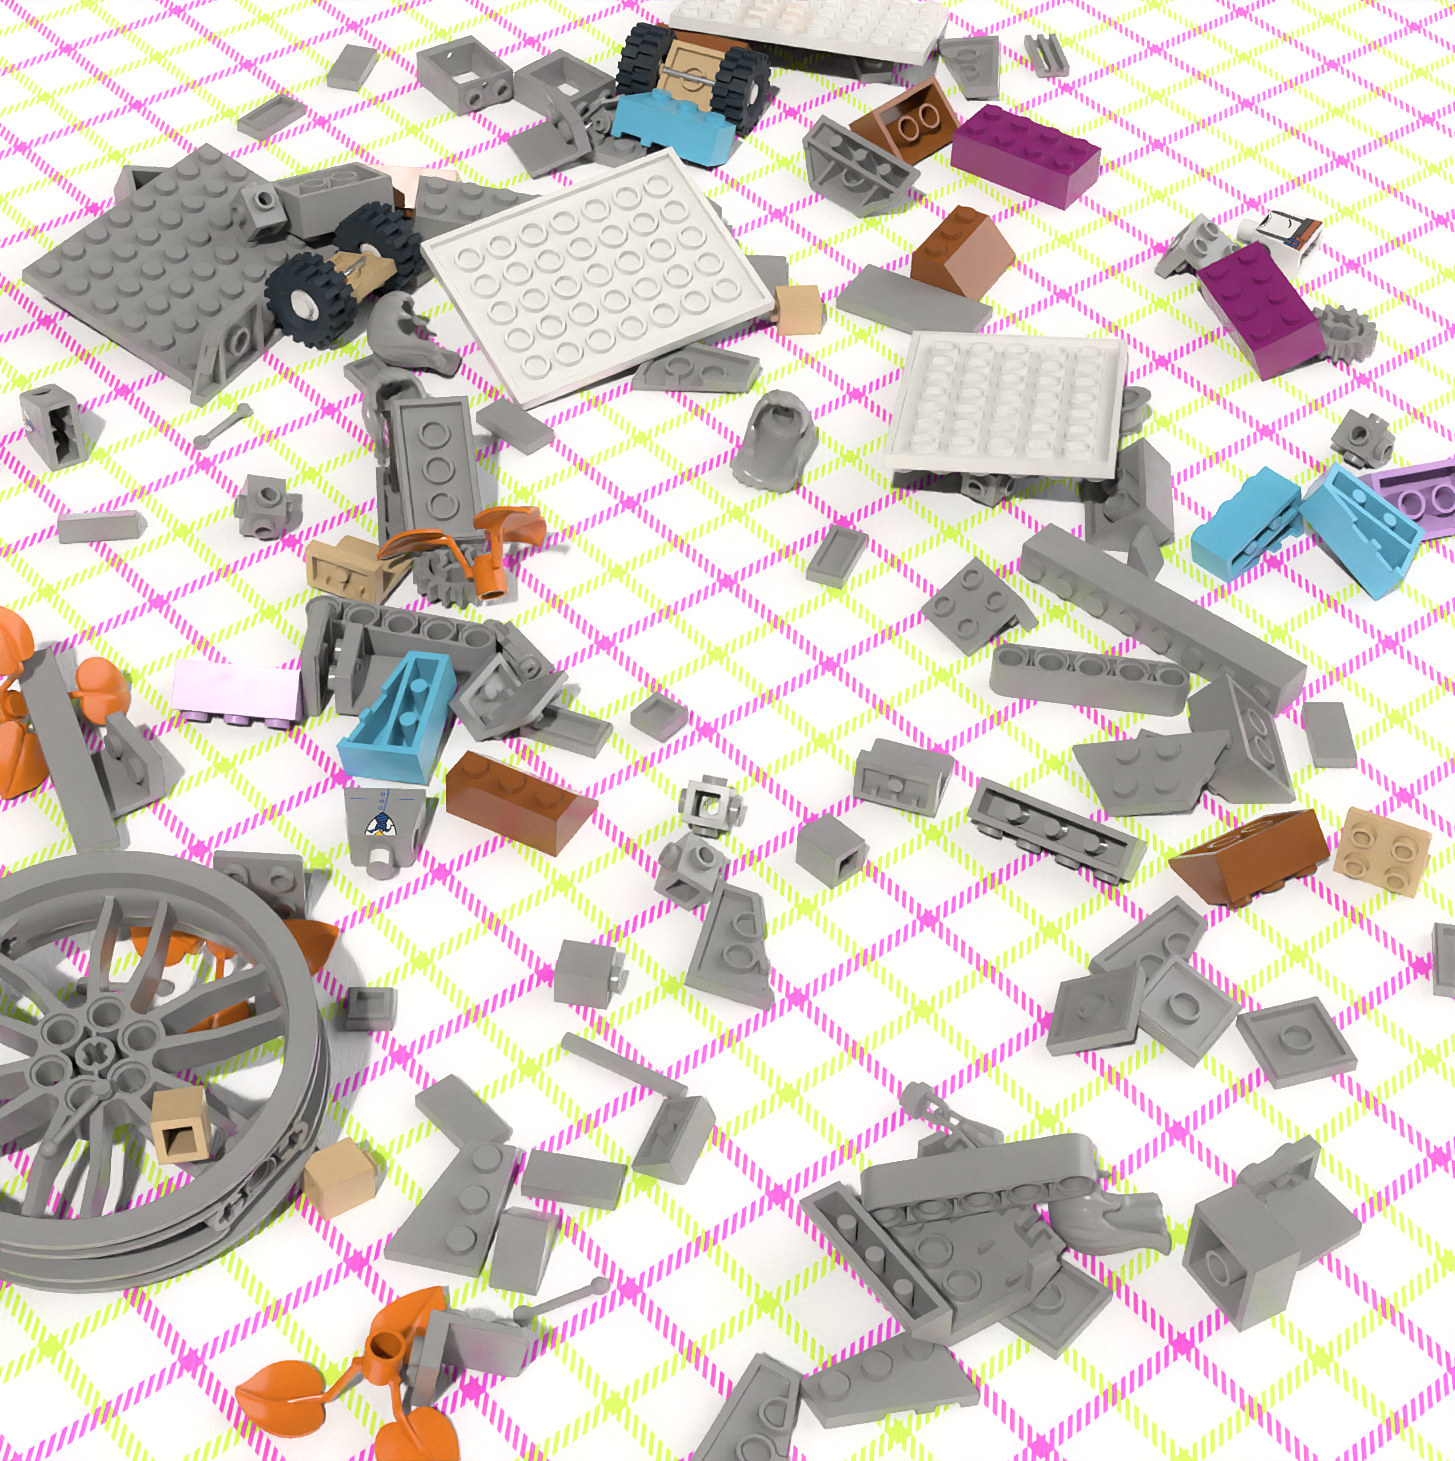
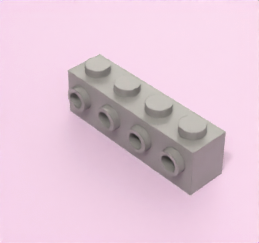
M981 777L966 816L980 821L977 828L980 831L1001 838L1003 831L1018 837L1015 845L1038 854L1041 848L1045 847L1057 852L1055 861L1075 869L1079 868L1081 862L1096 868L1093 876L1118 885L1120 878L1132 882L1148 843L985 777Z

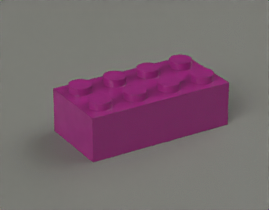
M986 104L954 131L950 166L1065 211L1097 182L1102 148L1089 143L1085 139L1075 138L1062 133L1057 128L1047 127L1032 121L1028 117L1018 116L1005 111L1000 106Z
M1259 240L1196 271L1205 302L1262 382L1327 350L1318 319Z

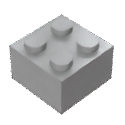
M1241 1182L1195 1204L1181 1265L1237 1331L1241 1333L1286 1310L1302 1249L1299 1247L1296 1238L1289 1231H1285L1273 1218L1265 1203L1259 1197H1255Z

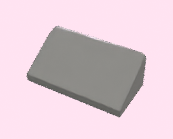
M137 509L60 514L57 518L60 544L139 538Z
M702 1095L663 1100L632 1162L631 1168L634 1172L677 1185H685L716 1122L715 1115Z

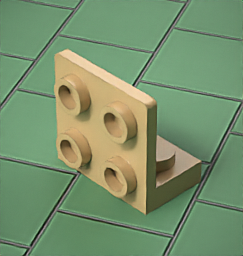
M345 535L336 546L312 539L305 547L307 585L347 599L380 604L413 566V557L400 554L378 561L379 545L350 535Z
M1351 806L1346 815L1333 871L1415 899L1429 867L1432 855L1428 854L1433 835L1428 831Z

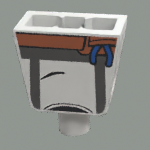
M1274 209L1270 210L1260 223L1243 218L1238 226L1237 237L1251 243L1259 240L1286 278L1295 281L1319 251L1325 221Z

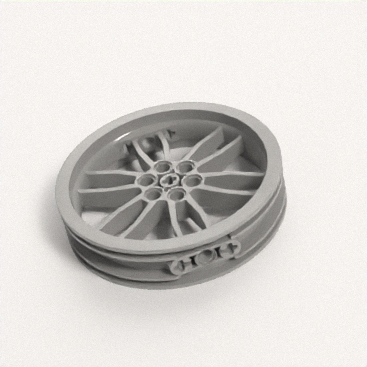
M124 850L89 852L44 861L0 878V978L31 1000L44 1015L38 1024L34 1026L0 1014V1044L31 1057L0 1065V1100L14 1098L0 1108V1147L50 1119L52 1120L42 1142L51 1140L92 1094L91 1086L96 1080L106 1079L112 1087V1095L108 1099L99 1100L61 1142L58 1146V1154L53 1159L47 1160L42 1158L38 1149L33 1161L21 1214L15 1215L0 1211V1280L38 1291L69 1294L104 1293L158 1282L200 1265L248 1234L280 1203L301 1175L304 1166L313 1153L324 1125L331 1092L332 1073L329 1041L318 1007L311 974L297 941L270 906L247 887L215 869L176 856ZM119 927H152L144 955L123 992H109V971ZM96 930L89 956L87 1001L78 1008L67 1009L32 972L14 962L23 955L54 941ZM172 930L193 934L213 941L236 953L254 966L253 968L201 984L146 1014L162 979ZM265 991H272L278 1004V1008L273 1011L217 1029L185 1033L209 1016ZM116 1022L114 1025H111V1026H109V1027H105L106 1025H108V1024H110V1023ZM284 1035V1060L277 1084L271 1097L249 1121L205 1090L211 1123L232 1136L222 1144L214 1159L209 1157L206 1160L174 1163L175 1166L196 1179L170 1194L147 1204L101 1216L110 1186L114 1129L122 1124L132 1123L154 1145L150 1125L154 1092L195 1086L168 1073L226 1060ZM65 1040H70V1041H68L67 1043L60 1044L61 1042H63V1041H65ZM151 1046L147 1050L139 1051L143 1047ZM54 1081H59L55 1085L48 1086L50 1083ZM142 1087L136 1092L128 1093L133 1088ZM78 1139L90 1141V1165L78 1219H43L54 1180Z

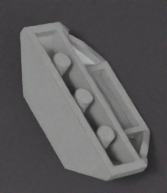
M823 114L802 139L811 190L858 218H862L900 201L921 175L920 170Z

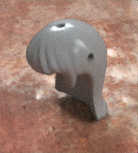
M392 291L381 297L372 309L367 324V342L374 355L381 361L394 366L408 368L431 367L442 373L454 375L460 363V354L438 347L435 342L422 340L417 337L415 333L416 327L426 326L427 322L416 316L413 310L415 302L411 295L403 291Z
M399 367L378 369L370 377L364 389L361 408L365 428L375 442L374 457L378 459L379 465H384L385 468L392 467L394 470H397L390 402L391 400L426 398L422 382L411 371Z
M776 389L765 393L756 403L748 421L743 445L738 454L731 459L729 465L733 470L732 475L737 477L738 482H744L747 487L754 486L758 491L767 488L770 492L777 491L779 494H782L784 491H790L792 486L796 484V480L799 478L798 466L808 451L814 428L812 415L798 396L790 391Z
M1094 1160L1096 1180L1098 1178H1109L1111 1173L1098 1169V1164ZM1097 1183L1096 1189L1088 1195L1048 1202V1213L1054 1232L1063 1240L1066 1246L1079 1253L1090 1256H1106L1136 1248H1151L1165 1256L1170 1254L1172 1238L1167 1230L1166 1219L1163 1216V1204L1157 1193L1114 1194L1101 1190L1100 1184Z

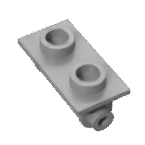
M621 94L608 100L605 97L595 100L588 106L589 111L582 117L583 122L591 120L594 128L600 133L611 132L619 97L626 95Z
M487 619L483 622V624L490 626L494 630L497 653H501L522 684L543 677L554 668L547 658L510 620L505 624L500 620Z

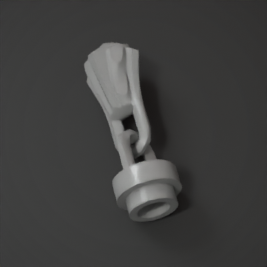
M911 1081L900 1096L899 1105L904 1107L905 1114L915 1120L922 1117L934 1125H943L952 1132L959 1130L976 1148L1003 1143L1001 1130L965 1118L949 1109L946 1102L935 1095V1088L923 1081L920 1083ZM931 1103L939 1107L934 1110L933 1114L927 1111ZM951 1116L960 1122L957 1125H954L950 1123L948 1120Z

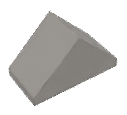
M516 1206L501 1212L489 1277V1287L537 1296L560 1221V1215Z

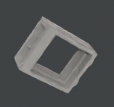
M472 35L416 52L417 81L458 116L513 98V69ZM469 71H473L480 77L461 84L452 78Z
M559 48L514 72V100L549 119L545 106L549 105L545 91L566 83L579 90V92L571 96L563 94L582 118L589 111L588 106L601 97H605L606 100L616 97V78Z

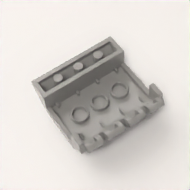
M941 1129L918 1141L917 1158L974 1149L976 1147L961 1131H955L947 1138V1135ZM840 1180L799 1200V1207L912 1338L947 1347L957 1344L1028 1306L1061 1267V1264L1056 1259L1066 1247L1063 1240L1044 1220L1036 1222L1039 1215L1030 1205L891 1228H881L863 1208L861 1194L854 1197Z

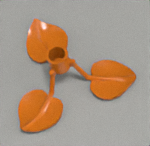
M536 506L492 507L481 511L473 519L475 529H486L485 541L491 542V554H484L474 558L475 564L472 567L469 566L452 536L444 535L442 529L436 528L409 530L395 535L379 550L377 559L379 561L383 557L393 554L430 550L447 545L463 568L465 579H474L477 599H498L508 594L502 562L503 542H523L540 548L547 532V524L545 518L540 516V508Z
M0 606V676H8L0 685V795L2 800H7L38 787L44 782L49 772L36 735L28 733L29 726L26 723L20 722L28 714L21 692L14 689L8 690L24 672V666L21 661L32 657L35 649L34 638L28 624L19 614L11 609ZM90 657L82 661L75 675L79 691L68 692L70 700L81 698L83 717L92 724L106 725L105 716L119 710L125 715L130 704V692L128 691L127 682L118 668L103 657Z
M282 919L297 941L311 976L315 975L325 966L339 937V927L314 920ZM129 927L133 946L142 958L152 927ZM172 930L164 967L177 965L183 960L186 953L196 955L206 941L208 951L216 957L215 980L224 977L225 960L231 959L237 954L205 938ZM242 1001L209 1016L185 1033L217 1029L250 1018L247 1001Z
M439 1285L411 1292L381 1309L371 1323L363 1355L352 1359L351 1366L327 1392L322 1393L323 1380L320 1374L310 1365L297 1360L279 1361L262 1368L248 1381L235 1387V1398L242 1411L256 1426L274 1436L290 1439L308 1436L319 1430L323 1424L324 1411L321 1404L330 1403L357 1372H362L363 1376L373 1385H389L393 1415L397 1421L382 1426L378 1431L374 1443L376 1461H459L458 1440L448 1419L439 1411L426 1406L418 1407L405 1416L402 1410L400 1393L401 1377L399 1375L403 1362L408 1365L414 1336L425 1337L431 1309L438 1311L447 1309L442 1287Z

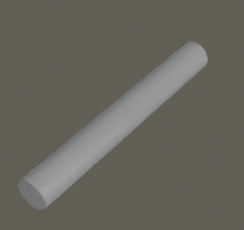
M569 1031L562 1038L560 1046L564 1050L670 1099L686 1097L688 1086Z

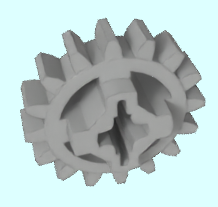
M1325 304L1324 310L1313 307L1312 313L1318 319L1327 349L1319 353V358L1322 359L1328 355L1332 357L1333 362L1343 358L1348 363L1352 362V357L1354 356L1363 360L1365 353L1372 354L1373 347H1375L1378 331L1375 330L1376 323L1368 322L1369 315H1359L1356 308L1347 311L1344 305H1339L1338 309H1335L1329 304Z
M467 544L457 545L470 567L475 564L474 558L477 556L491 554V551L484 552L483 544H477L474 547ZM449 546L438 547L433 550L421 551V557L414 558L413 584L417 585L418 594L427 593V601L432 602L439 598L442 600V606L445 607L450 601H456L458 607H463L465 600H469L473 604L478 603L474 579H465L464 570Z

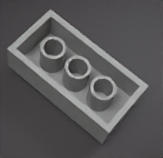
M420 175L413 208L412 223L414 226L411 230L413 233L419 232L422 238L418 242V245H420L421 242L543 195H530L514 192L507 188L497 189L480 186L473 182L463 183L446 180L439 176L429 177Z

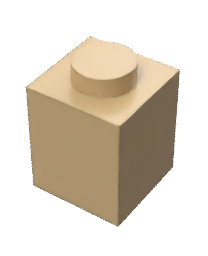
M818 285L775 286V305L773 310L768 311L769 321L776 324L778 336L821 334L823 304Z
M204 1085L154 1092L150 1125L158 1164L166 1165L209 1159L212 1127Z
M349 1136L311 1155L300 1175L301 1190L322 1219L327 1222L375 1198L374 1177L378 1175V1168L370 1152L367 1150L361 1151Z

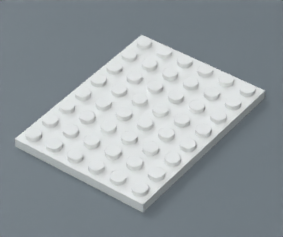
M682 0L670 14L669 27L923 66L948 21L949 8L942 7L941 2L926 0L924 4L911 2L912 0Z
M672 146L420 243V253L513 403L524 411L771 311L775 305V299Z
M913 330L884 446L883 468L893 469L901 473L913 470H930L935 474H949L953 471L969 472L974 476H986L990 473L1007 474L1013 478L1039 475L1053 480L1081 477L1093 482L1114 479L1128 339Z

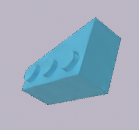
M654 88L652 92L619 97L610 135L621 138L622 135L631 134L640 137V144L651 147L652 142L666 148L672 146L678 157L708 167L727 163L736 125L725 121L724 115L712 111H701L698 109V104L688 100L678 101L671 98L672 93L658 88Z
M1336 461L1309 486L1297 508L1375 601L1380 599L1403 578L1426 532Z
M1264 466L1255 476L1247 478L1241 490L1230 500L1224 501L1219 506L1216 514L1205 525L1201 524L1195 529L1190 538L1193 562L1229 584L1258 565L1260 559L1257 557L1267 550L1276 553L1282 549V543L1280 542L1291 535L1297 539L1303 535V515L1297 509L1302 501L1301 487L1269 467Z
M409 650L382 685V694L370 709L365 707L359 715L360 722L348 738L343 736L336 745L346 776L426 785L449 714L450 706L448 702L454 697L458 685L450 655Z

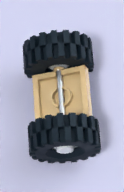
M638 22L636 27L633 26L631 36L627 35L625 48L622 47L620 53L622 55L621 61H618L617 68L619 73L616 75V82H618L616 93H619L618 95L625 94L627 96L652 92L654 88L663 89L672 93L671 98L678 101L688 100L698 104V109L701 111H712L724 115L725 121L736 125V133L748 135L754 130V126H757L759 122V115L763 113V104L767 101V89L770 88V81L768 80L771 76V69H769L771 62L767 54L737 46H732L730 51L725 53L679 41L675 31L645 22Z
M373 201L371 204L368 202L339 223L334 232L337 237L333 239V246L339 247V250L330 259L323 262L324 256L320 254L312 257L311 252H304L302 255L298 253L269 274L270 277L266 279L265 285L268 288L264 290V297L270 299L266 306L268 310L274 311L275 324L280 322L284 327L282 331L286 336L291 333L294 342L299 344L301 341H304V345L307 348L312 349L315 346L316 349H322L331 344L354 325V319L357 318L358 311L353 308L361 303L363 298L371 291L378 297L392 291H399L422 272L421 268L425 265V259L421 257L420 245H418L422 238L419 232L413 233L411 230L414 226L409 219L405 222L402 219L404 213L399 209L392 212V205L385 203L381 206L380 201Z

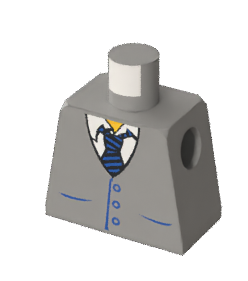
M55 383L22 392L19 395L26 437L48 468L55 472L88 461L76 397Z
M344 787L345 824L351 864L357 867H366L367 874L371 878L378 880L391 876L393 867L408 868L412 866L427 822L426 789Z

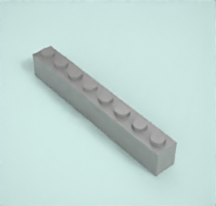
M1049 523L1023 543L1019 574L1209 682H1213L1225 673L1228 674L1271 712L1274 718L1301 696L1308 665L1055 524Z

